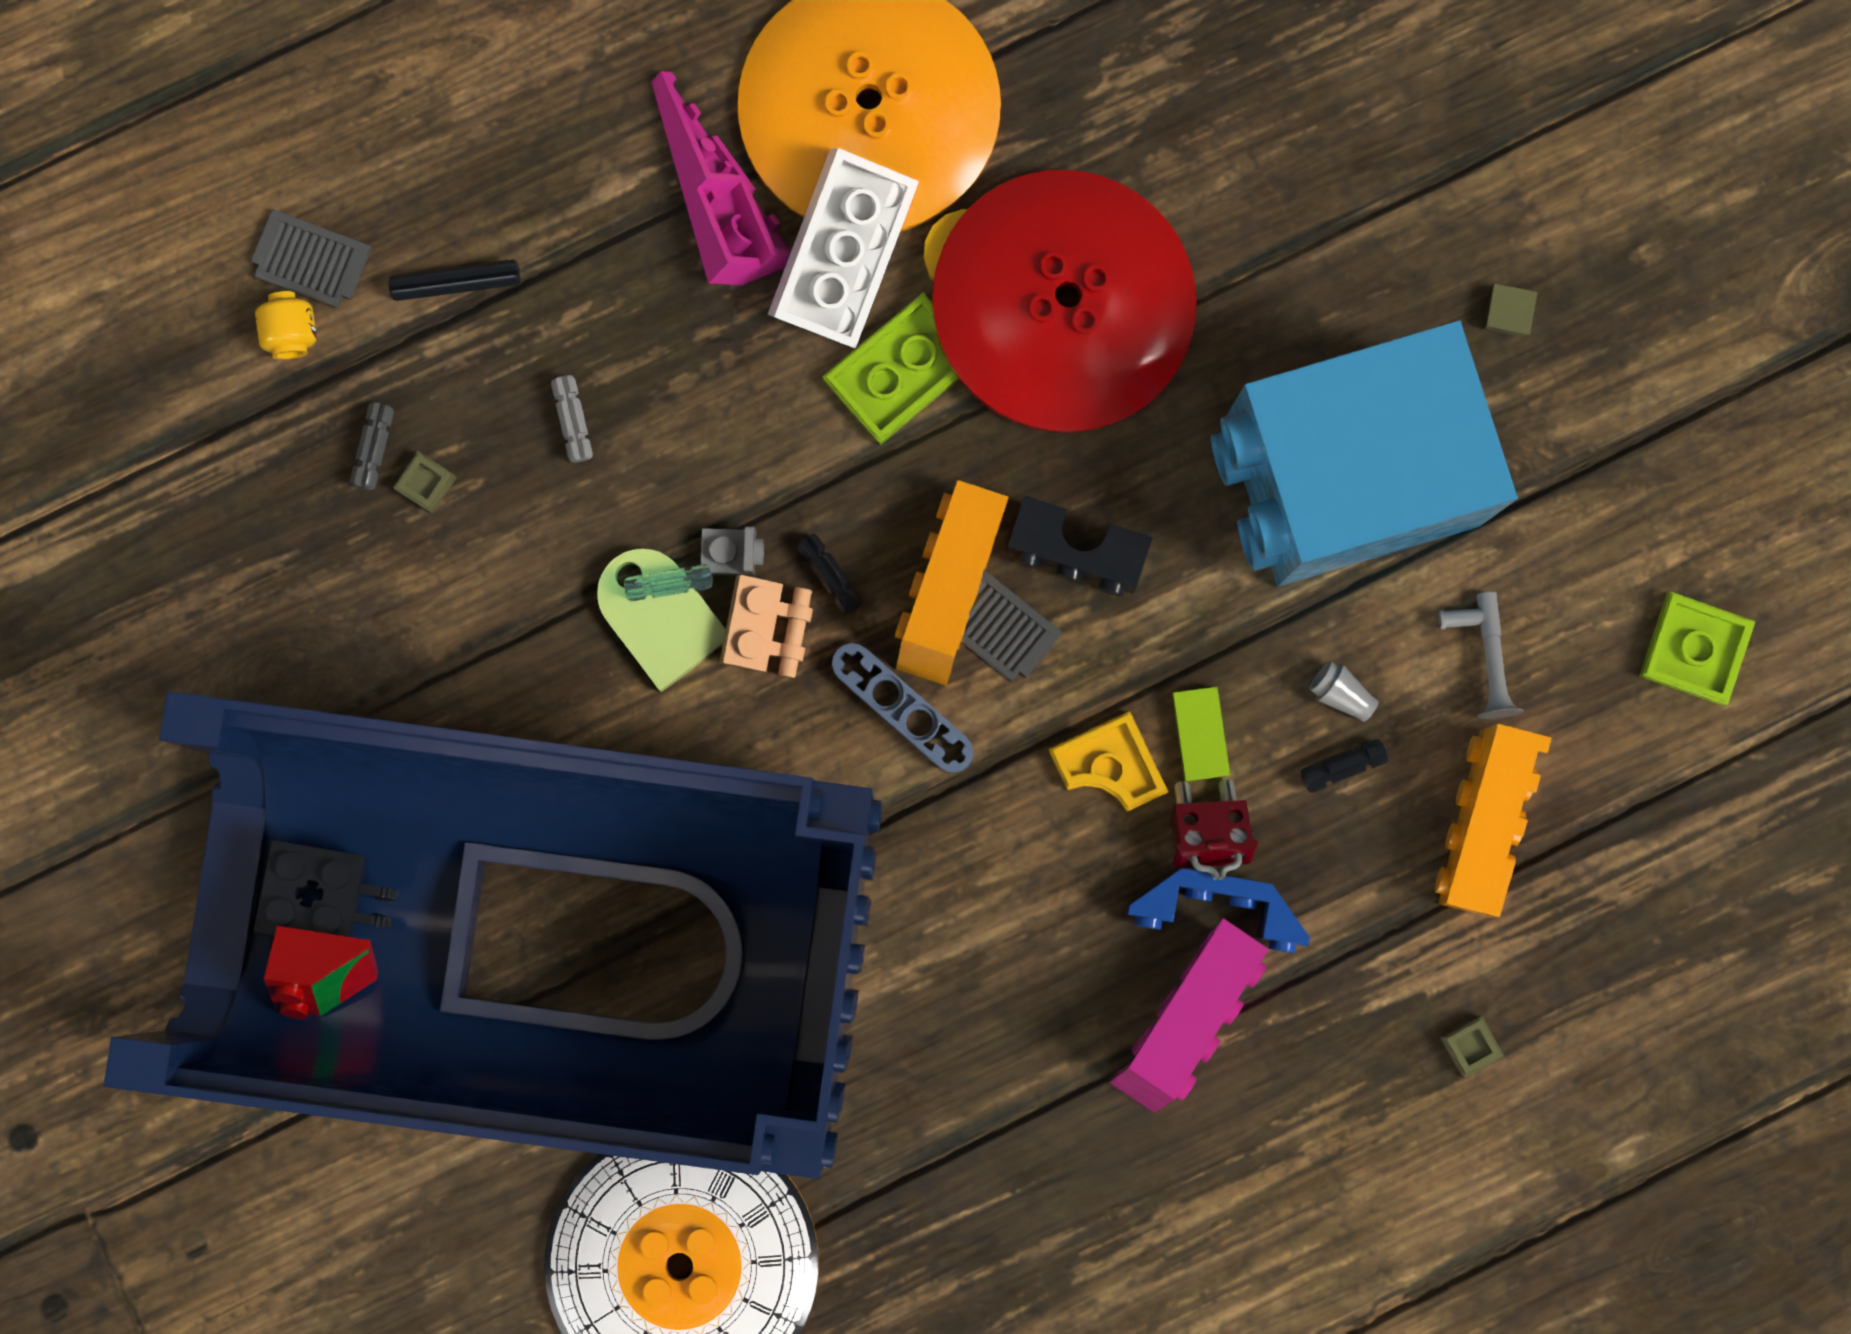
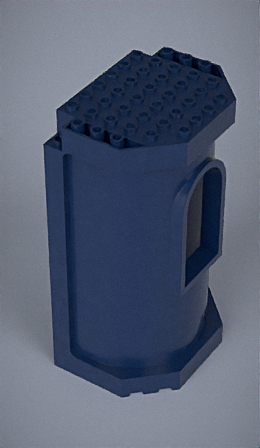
M167 691L159 740L209 753L210 766L218 768L220 783H215L212 790L213 804L185 980L180 992L181 1003L185 1005L178 1018L174 1017L168 1021L165 1031L111 1037L103 1087L759 1175L762 1171L820 1179L824 1168L832 1169L838 1133L830 1132L831 1122L837 1123L841 1114L846 1083L838 1082L839 1073H844L850 1061L853 1035L844 1034L846 1023L850 1024L856 1016L859 990L851 989L852 974L862 972L865 951L864 944H857L859 926L868 927L871 899L863 895L865 880H873L877 856L875 848L869 846L870 833H879L882 814L881 800H874L873 788L815 781L814 778ZM272 840L365 856L369 860L365 884L398 890L396 901H379L367 896H362L360 913L383 914L393 919L391 929L356 924L354 938L371 940L378 968L377 980L322 1016L307 1015L305 1019H294L280 1014L279 1010H276L273 1006L264 981L274 938L261 936L253 932ZM485 862L671 886L693 894L712 911L724 935L726 961L717 989L710 999L697 1011L682 1019L670 1022H651L466 997ZM317 884L311 885L309 890H304L302 899L307 901L304 907H311L314 900H322L323 892L321 893L316 889Z

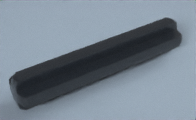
M512 259L392 275L389 277L388 286L393 300L401 301L514 286L520 284L521 274L517 261Z

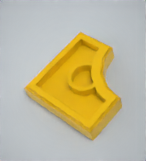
M1130 711L1048 749L1067 790L1083 786L1102 789L1116 797L1126 812L1168 793Z

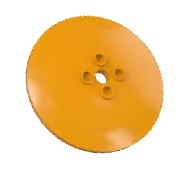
M792 0L772 17L754 41L747 55L738 89V119L747 155L760 179L779 201L804 218L830 148H840L919 181L901 231L920 226L938 217L956 204L970 190L983 172L992 154L1000 123V87L990 52L970 21L947 0ZM865 89H873L881 95L882 100L876 108L864 109L856 101L858 94Z

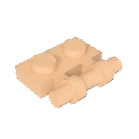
M737 575L719 663L762 673L766 672L769 656L781 658L778 675L795 679L798 662H803L805 648L801 647L805 625L811 622L813 609L809 608L812 590L795 587L792 604L780 602L783 584L745 575ZM777 617L789 619L784 643L772 641Z

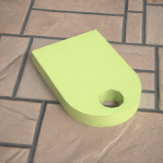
M634 549L615 557L604 569L597 589L600 610L660 692H663L722 647L726 629L676 563L665 554L651 549ZM625 565H636L642 572L640 583L630 589L621 587L617 581L619 570Z

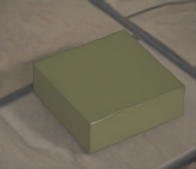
M1494 283L1490 291L1484 330L1527 338L1531 332L1538 292Z
M417 451L393 488L433 514L457 477Z
M1477 1016L1440 1037L1463 1078L1504 1057L1482 1016Z

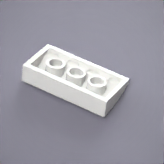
M831 147L768 315L856 349L919 181L840 148Z

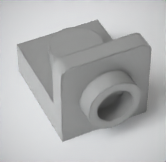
M745 526V530L702 528L701 575H745L755 577V565H763L764 538H756L755 527Z

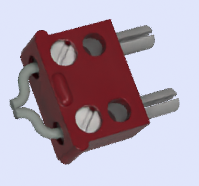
M1226 779L1219 782L1220 802L1193 803L1188 782H1183V786L1181 782L1174 785L1177 804L1174 805L1170 821L1175 847L1173 859L1175 867H1194L1198 871L1210 873L1213 880H1224L1228 871L1235 870L1241 864H1249L1253 861L1258 841L1253 839L1247 801H1237L1233 780L1228 779L1227 784ZM1211 866H1223V867L1220 869L1219 874H1218V871H1217L1215 868L1211 867Z

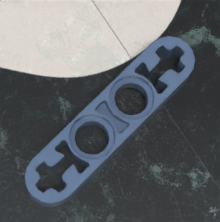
M854 643L845 644L837 649L832 661L836 677L938 768L946 773L955 774L964 771L970 765L974 750L969 739L870 651L860 644ZM857 653L862 655L863 658L860 665L869 674H871L873 667H877L881 671V673L869 681L865 691L857 687V685L864 682L861 676L854 671L848 675L842 672L845 665L841 658L845 654L850 657H854ZM889 681L897 686L899 698L893 705L881 706L874 700L873 690L880 682ZM918 710L928 713L933 721L932 729L923 736H915L910 733L906 725L909 715ZM941 725L949 731L942 735V738L952 746L957 742L963 744L964 747L961 754L965 759L962 763L959 764L955 760L949 764L945 763L942 760L945 756V751L937 743H935L932 751L924 746V744L936 736Z

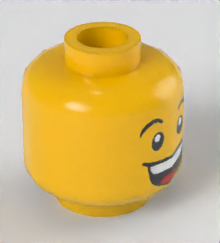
M280 291L269 294V301L261 304L255 310L260 348L272 353V358L279 360L306 356L308 354L307 349L312 347L317 340L312 305L308 301L296 298L295 293L292 291Z

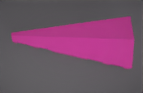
M660 71L651 83L708 283L744 285L784 269L792 248H789L777 231L781 223L774 214L766 216L753 198V193L756 190L720 138L717 135L710 138L697 120L701 114L694 103L687 105L673 86L676 80L672 72Z

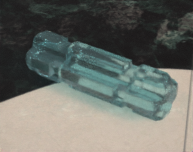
M707 564L692 566L691 570L685 571V568L649 573V577L643 578V575L630 576L624 580L625 594L628 601L631 602L644 600L647 595L657 598L687 593L690 588L700 591L710 589L713 586L711 568Z

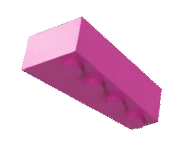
M1224 918L1211 929L1179 979L1182 983L1180 986H1175L1157 1010L1156 1016L1159 1019L1156 1024L1152 1023L1131 1049L1132 1053L1136 1055L1132 1062L1122 1070L1118 1069L1109 1083L1153 1113L1164 1108L1176 1098L1183 1101L1197 1080L1192 1075V1072L1198 1062L1201 1060L1207 1063L1219 1046L1221 1040L1216 1038L1215 1035L1224 1022L1229 1026L1242 1009L1244 1003L1238 998L1246 985L1253 988L1265 972L1267 966L1261 961L1269 949Z

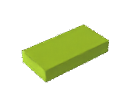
M1218 687L1172 693L1184 782L1229 777L1230 769Z

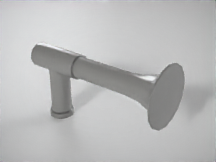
M1484 592L1477 594V609L1439 610L1438 621L1440 630L1450 627L1480 625L1481 638L1484 641L1489 697L1487 706L1477 717L1481 719H1498L1524 713L1523 709L1517 708L1512 703L1507 691L1500 639L1502 634L1497 593Z

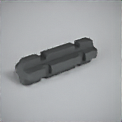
M371 402L368 406L365 419L369 422L368 425L363 426L355 457L358 466H353L350 482L355 487L373 490L376 486L379 473L375 470L376 466H381L389 434L386 426H391L394 414L393 408L387 404Z

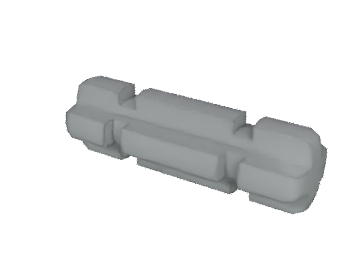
M572 375L557 377L551 381V386L555 399L559 401L556 403L563 437L565 440H568V443L565 444L568 458L572 463L587 461L592 458L593 452L589 439L585 438L588 435L581 401L579 398H576V395L579 394L576 380Z

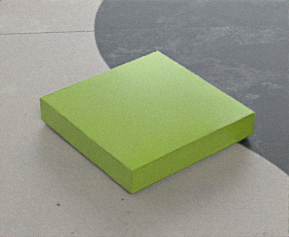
M1668 592L1639 677L1723 707L1727 706L1756 621L1674 592Z

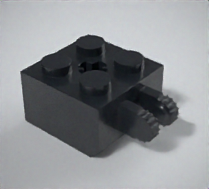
M272 840L253 932L261 936L274 938L276 927L282 926L354 937L356 924L391 929L393 919L383 914L360 913L359 909L362 896L390 902L391 900H397L398 890L365 884L369 860L365 856ZM317 884L316 889L321 893L323 892L322 900H314L311 907H304L307 901L302 899L304 890H309L311 885Z

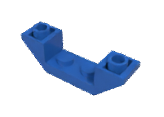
M1181 868L1126 906L1125 915L1135 917V926L1161 930L1162 921L1168 923L1174 921L1179 888L1186 889L1185 898L1212 902L1213 894L1230 897L1229 905L1256 910L1257 902H1262L1264 904L1258 938L1269 940L1268 949L1295 954L1296 945L1309 946V935L1273 884L1229 876H1226L1224 880H1213L1210 873Z

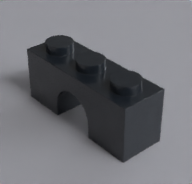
M1024 495L1006 551L1014 555L1013 561L1015 563L1033 569H1038L1039 564L1057 569L1056 576L1075 583H1081L1082 577L1098 582V589L1110 595L1123 597L1125 592L1134 593L1153 537L1110 523L1104 541L1100 546L1090 551H1079L1069 546L1062 534V524L1067 509Z

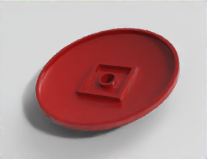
M1064 169L1029 173L1011 179L983 195L962 215L950 232L937 262L933 280L932 310L936 334L941 349L958 379L973 396L998 415L1025 427L1046 432L1078 433L1097 430L1116 424L1143 409L1161 393L1180 368L1187 354L1196 321V286L1192 267L1187 253L1170 223L1150 202L1129 187L1104 176L1084 171ZM1063 285L1072 286L1079 294V304L1070 308L1062 306L1056 299V289Z

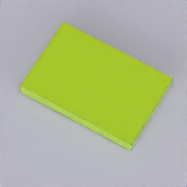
M924 292L822 376L824 382L879 445H882L959 380L941 349L933 319L932 301Z

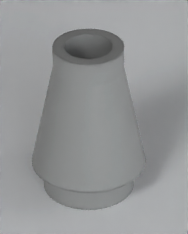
M1331 661L1323 665L1309 687V690L1316 694V701L1352 715L1362 722L1367 721L1371 717L1379 703V700L1374 698L1343 664L1337 666Z

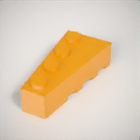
M957 480L952 495L944 492L936 518L943 520L939 534L930 532L922 556L930 560L925 574L916 572L910 589L909 597L916 599L912 613L902 612L895 633V638L902 639L896 670L947 686L957 650H959L970 616L969 613L973 608L983 572L986 569L1006 509L1008 496Z
M1502 724L1480 730L1479 736H1472L1466 755V761L1472 763L1468 780H1461L1456 796V805L1461 806L1458 823H1451L1445 842V848L1451 850L1447 868L1441 866L1436 878L1435 893L1440 894L1438 904L1490 918L1500 917L1516 863V856L1509 854L1511 845L1518 846L1524 836L1528 819L1526 818V811L1521 809L1523 803L1528 802L1532 793L1537 791L1541 775L1537 773V768L1534 767L1538 751L1548 753L1552 737Z

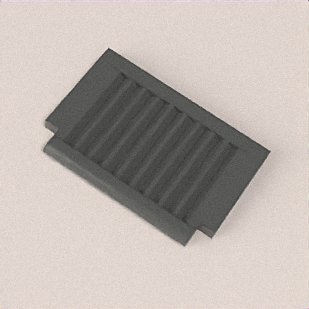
M272 209L251 262L258 265L255 278L338 308L343 297L349 300L352 299L372 247Z
M984 570L961 643L1012 682L1019 673L1027 678L1063 632Z

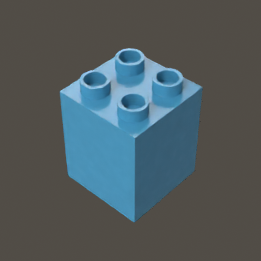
M1461 321L1247 383L1244 385L1227 416L1220 419L1221 432L1211 434L1213 456L1224 485L1229 486L1244 481L1251 505L1248 506L1249 517L1237 521L1239 538L1248 565L1253 572L1271 567L1277 587L1480 527L1518 499Z

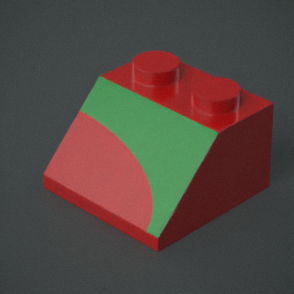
M277 926L264 981L273 1006L276 1010H279L280 1014L289 1018L305 1019L307 1015H324L375 982L378 976V968L371 940Z

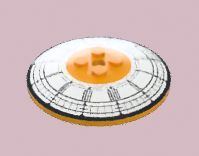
M604 1154L596 1156L579 1172L561 1198L547 1235L544 1262L547 1296L551 1311L562 1334H800L811 1311L819 1273V1253L814 1224L806 1202L788 1175L762 1171L759 1175ZM683 1253L690 1257L693 1263V1271L690 1276L678 1279L669 1273L667 1262L671 1255Z

